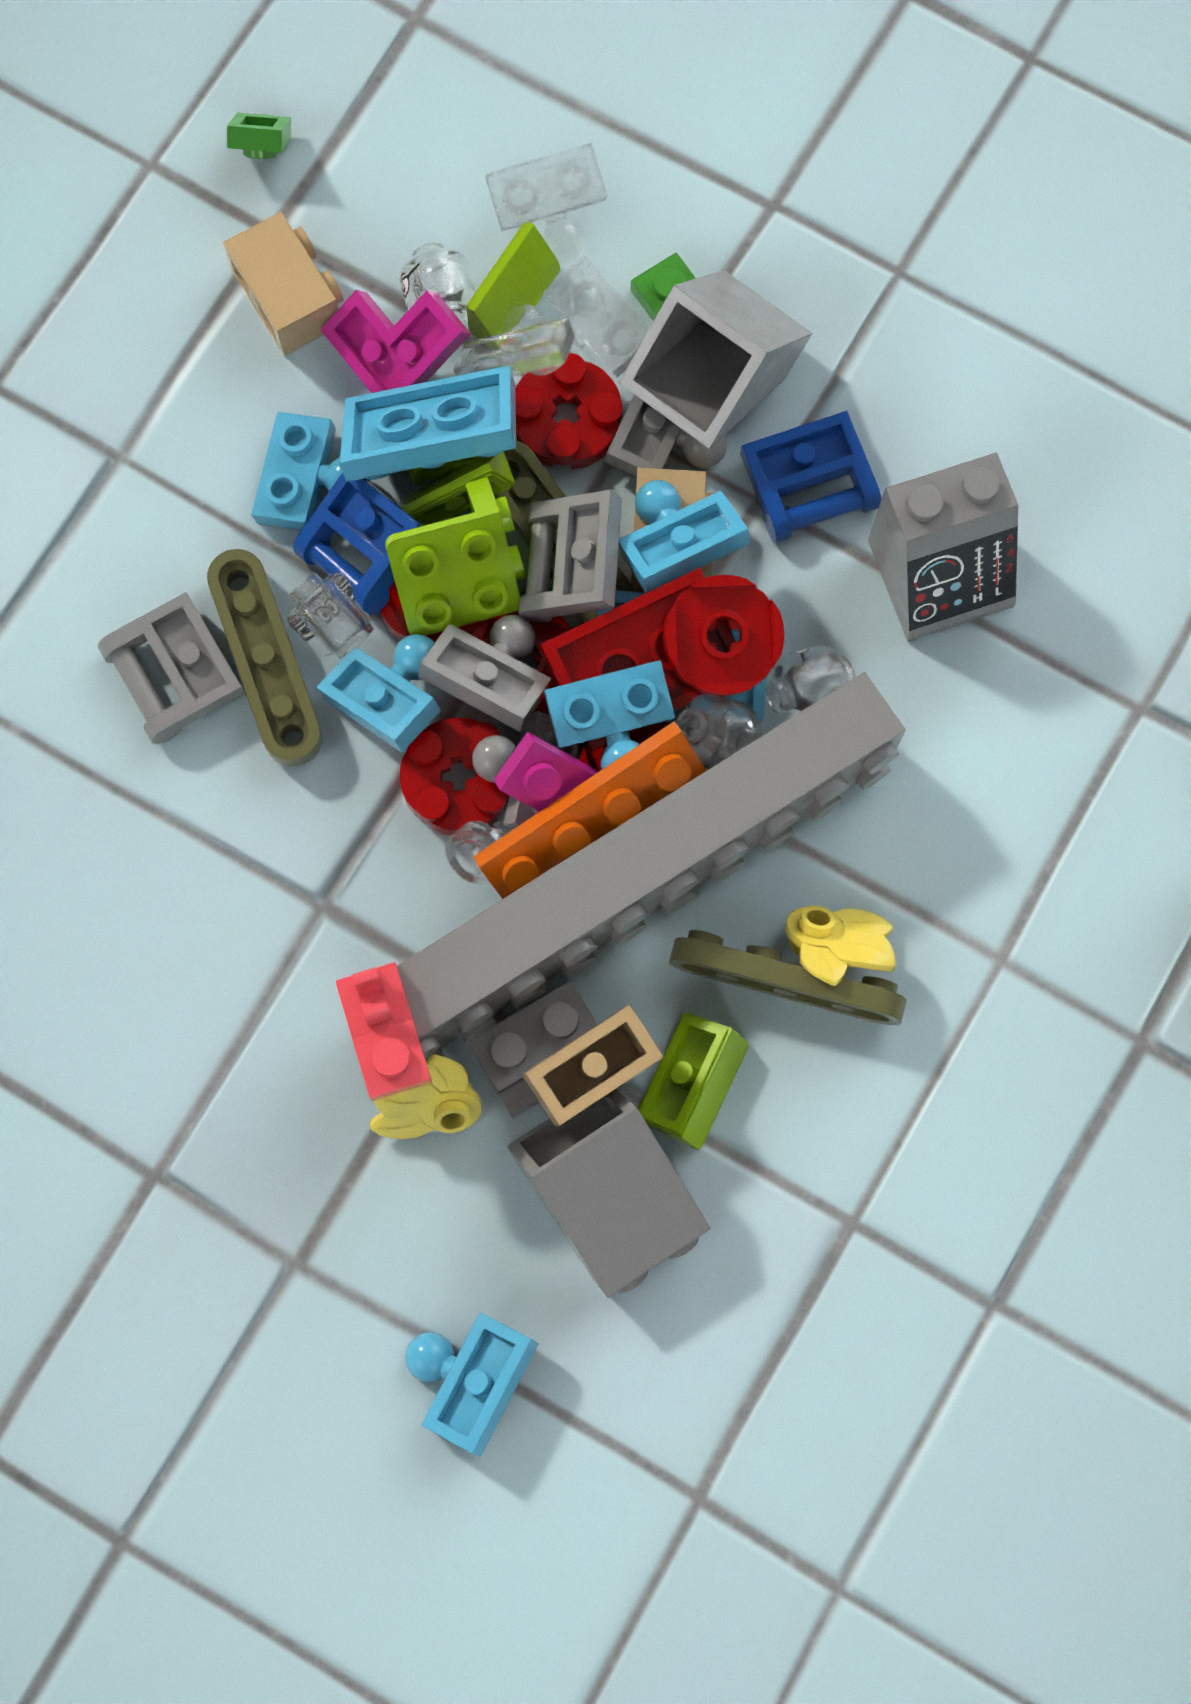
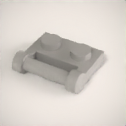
M610 489L534 502L527 506L526 525L531 528L526 595L520 597L519 616L524 617L529 622L545 623L553 620L555 616L614 609L622 498ZM554 530H557L553 591H549Z
M187 592L109 633L98 643V649L107 663H114L147 721L144 724V730L153 744L170 740L185 726L245 694ZM147 641L182 700L167 709L134 653L138 646Z

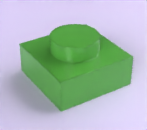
M237 112L227 125V148L241 149L244 156L253 159L273 158L276 156V153H282L291 140V117Z
M675 252L633 278L630 291L654 321L673 286L696 279V277L678 253Z

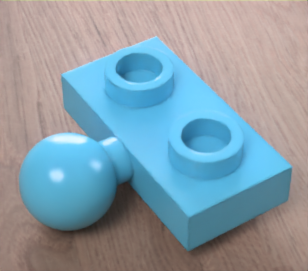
M277 412L251 513L257 524L302 530L317 508L321 488L326 487L330 491L343 473L340 466V458L327 465L336 432V427L331 419Z
M652 480L645 483L638 490L635 497V510L639 518L648 525L620 538L619 550L646 593L750 544L747 526L721 490L681 510V499L677 489L666 481Z
M422 634L406 636L395 648V664L391 669L354 646L316 688L325 701L403 753L441 711L432 696L410 682L411 680H423L418 677L420 663L435 642Z
M661 660L544 690L559 749L606 737L608 746L604 749L601 756V769H604L639 745V743L630 739V730L675 719Z
M481 1312L457 1357L454 1354L450 1341L443 1335L435 1332H425L416 1336L409 1343L405 1354V1361L409 1372L423 1382H436L445 1379L421 1426L471 1454L481 1457L539 1343Z

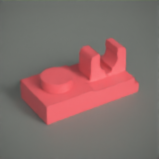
M396 962L378 968L367 969L352 974V976L336 980L337 990L371 1101L432 1083Z

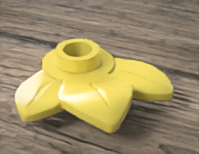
M821 906L802 907L789 914L785 925L788 944L800 956L802 966L816 978L836 986L843 979L847 967H859L886 972L894 971L896 964L892 945L886 938L891 934L893 927L881 916L861 909L851 908L831 912Z
M433 1054L426 1060L432 1083L375 1100V1105L381 1113L369 1122L370 1129L380 1136L393 1139L417 1138L434 1130L445 1133H457L470 1127L479 1119L482 1113L481 1099L468 1082L467 1071L460 1063Z

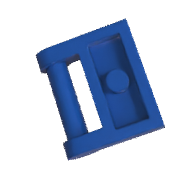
M848 411L741 445V459L763 511L768 533L774 543L791 538L792 531L861 509L863 513H867L879 508L882 499L881 493ZM848 474L850 475L854 487L785 510L780 497Z
M342 473L297 535L293 550L306 564H316L352 594V602L366 615H374L380 612L388 603L390 597L389 588L395 581L385 547L386 539L392 534L423 525L365 478L346 482ZM335 531L373 562L365 574H362L330 547V538Z

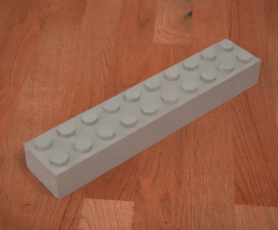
M866 672L858 675L397 965L425 1059L427 1060L433 1054L444 1057L441 1048L458 1037L462 1036L464 1041L468 1042L470 1039L491 1028L496 1023L492 1016L510 1004H513L516 1010L529 1005L546 992L543 983L563 971L567 978L579 973L596 960L593 951L612 939L617 946L631 940L646 928L643 920L659 909L663 908L666 914L678 910L696 896L692 888L711 876L718 883L733 875L744 866L745 862L742 857L761 845L765 852L777 847L794 833L791 825L809 814L814 821L824 817L843 802L839 795L857 783L864 790L884 778L891 771L888 764L899 755L897 747L906 729Z

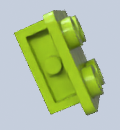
M488 477L465 483L472 513L390 535L385 541L404 617L411 635L422 634L427 636L444 631L449 623L455 627H460L519 611L520 595L516 581L525 579V572L517 545L508 547L505 535L506 532L514 531V524L506 496L495 499Z

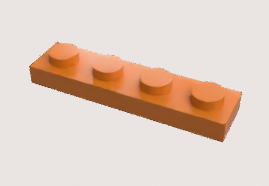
M672 722L473 857L496 892L504 899L707 770L681 729L675 722Z

